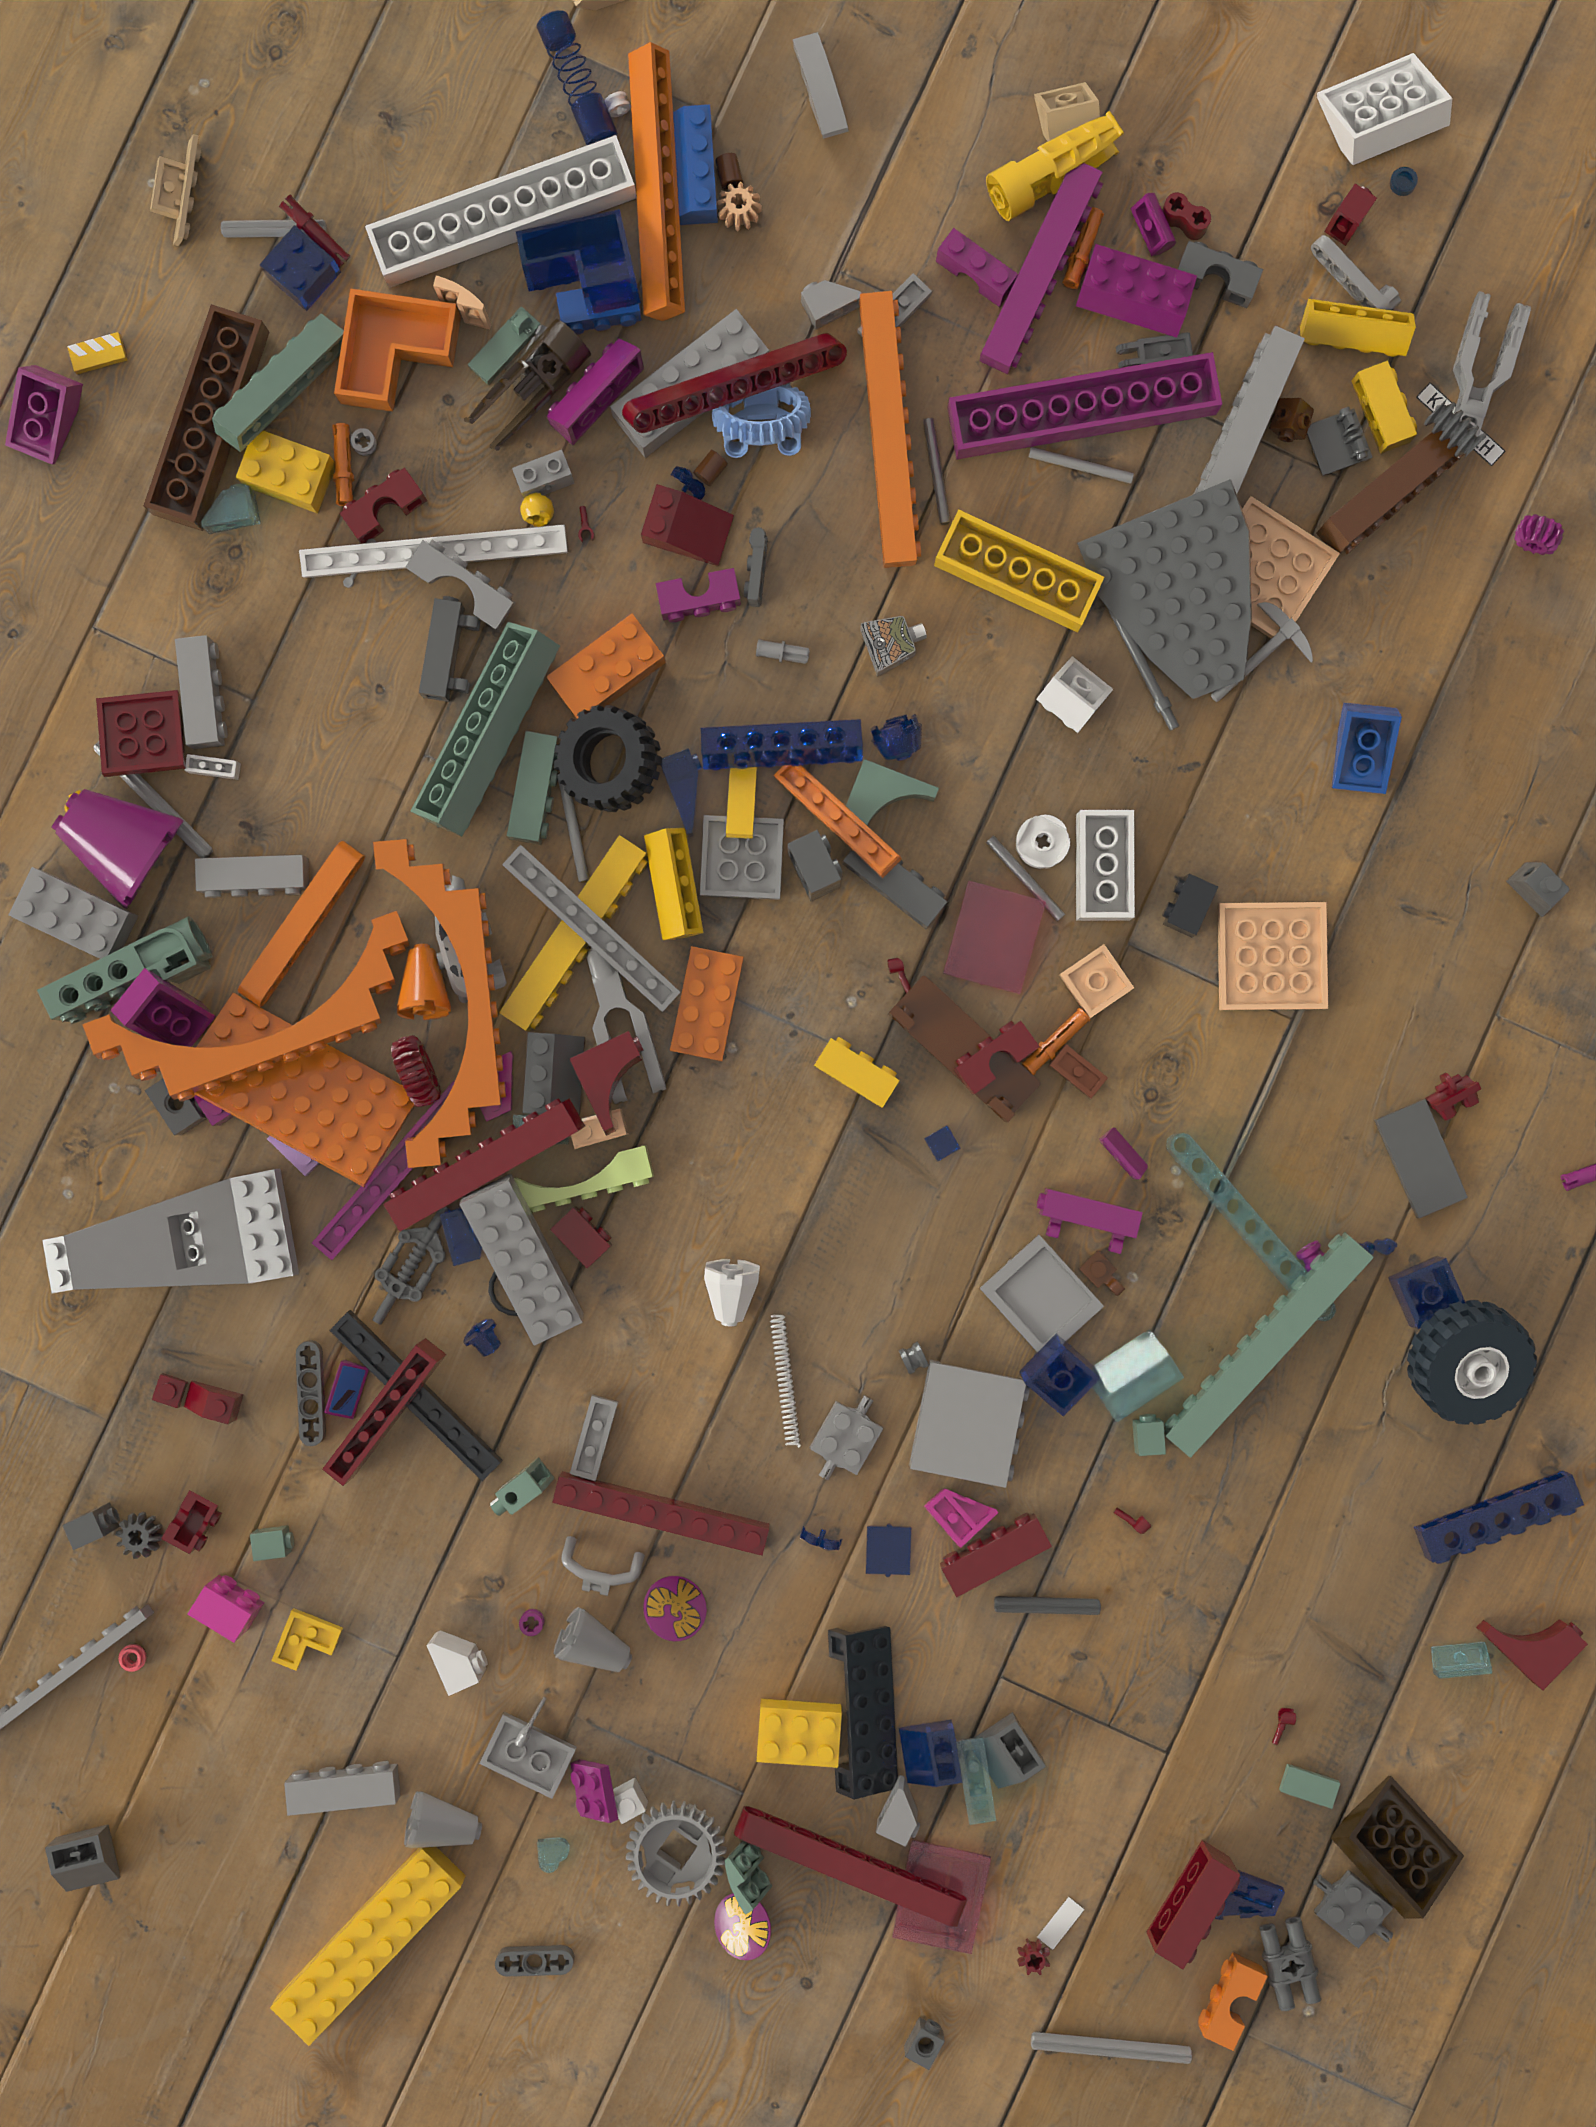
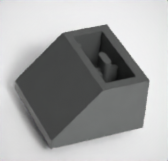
M1013 1712L968 1741V1744L998 1789L1024 1782L1046 1767L1043 1757Z
M109 1824L58 1836L45 1847L50 1873L66 1892L117 1880L121 1877Z

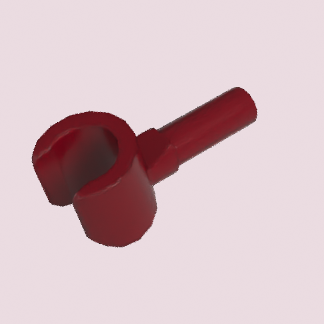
M580 506L582 528L578 532V537L583 543L582 534L585 531L591 532V539L594 541L595 534L589 527L586 506Z
M899 958L888 959L889 973H898L899 979L907 993L911 987L905 976L903 962Z
M1116 1508L1113 1512L1127 1521L1140 1534L1146 1533L1151 1528V1524L1142 1515L1135 1521L1130 1515L1119 1508Z
M1279 1709V1723L1272 1740L1273 1744H1279L1286 1725H1295L1296 1713H1294V1709Z

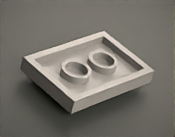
M504 1712L479 1764L552 1799L577 1747L535 1726H532L530 1737L525 1746L522 1748L518 1747L515 1744V1740L522 1728L527 1725V1722Z

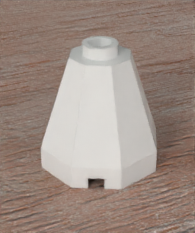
M730 1259L706 1262L704 1280L715 1319L721 1321V1324L724 1326H736L737 1322H742L759 1281L760 1266L745 1260H737L738 1265L729 1264Z

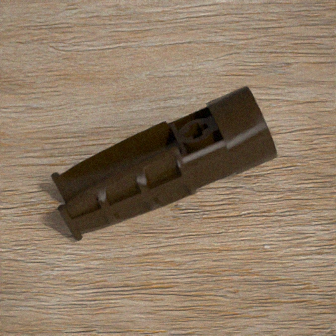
M556 318L509 367L477 405L471 415L464 418V421L473 424L528 368L530 372L513 389L515 393L525 401L541 383L544 388L527 403L489 445L491 449L499 451L500 445L533 417L591 356L590 350L572 329ZM540 346L545 351L536 355L532 363L526 361ZM543 361L550 362L548 365L550 367L549 371H542L544 367L542 365ZM562 368L565 373L551 385L546 379H553L558 376Z

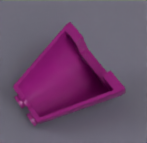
M84 789L80 794L74 792L65 805L69 807L68 811L64 816L60 814L51 828L56 830L55 834L123 908L128 909L141 889V884L165 847L172 841L184 820Z

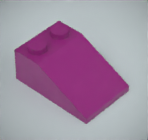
M37 365L18 367L5 446L52 465L55 464L78 412L83 384Z

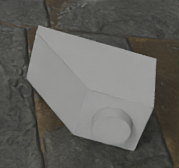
M824 280L820 283L812 282L808 284L801 292V303L816 330L859 308V298L862 293L861 291Z
M899 1775L877 1819L876 1833L906 1847L910 1837H916L920 1823L917 1822L918 1809L904 1776Z

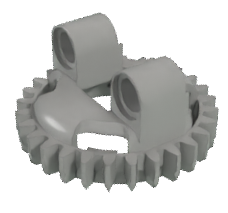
M672 1801L671 1808L667 1809L663 1802L661 1803L660 1812L651 1807V1817L645 1813L642 1814L641 1819L644 1824L635 1822L634 1828L638 1832L630 1831L629 1838L634 1841L627 1842L626 1849L631 1850V1852L626 1854V1860L633 1862L628 1864V1871L636 1870L632 1875V1881L641 1879L638 1890L646 1886L648 1888L646 1897H650L653 1893L657 1894L656 1903H659L661 1898L665 1897L667 1906L670 1905L672 1899H676L677 1906L679 1907L682 1898H686L690 1905L692 1903V1895L701 1900V1890L709 1894L711 1892L709 1883L716 1886L718 1878L715 1875L722 1876L724 1870L718 1865H725L726 1858L719 1855L726 1854L727 1847L719 1845L724 1843L725 1836H716L720 1832L721 1827L715 1826L712 1828L715 1818L708 1817L705 1809L703 1811L697 1809L696 1804L692 1805L689 1803L686 1805V1801H683L681 1808H677L675 1801ZM673 1829L697 1845L682 1869H680L681 1864L660 1849ZM640 1845L644 1847L645 1859L647 1862L646 1866L643 1869L642 1867L644 1866V1864L642 1861V1851H639ZM687 1881L695 1883L694 1888L691 1890L690 1886L676 1888L675 1893H671V1887L676 1883Z

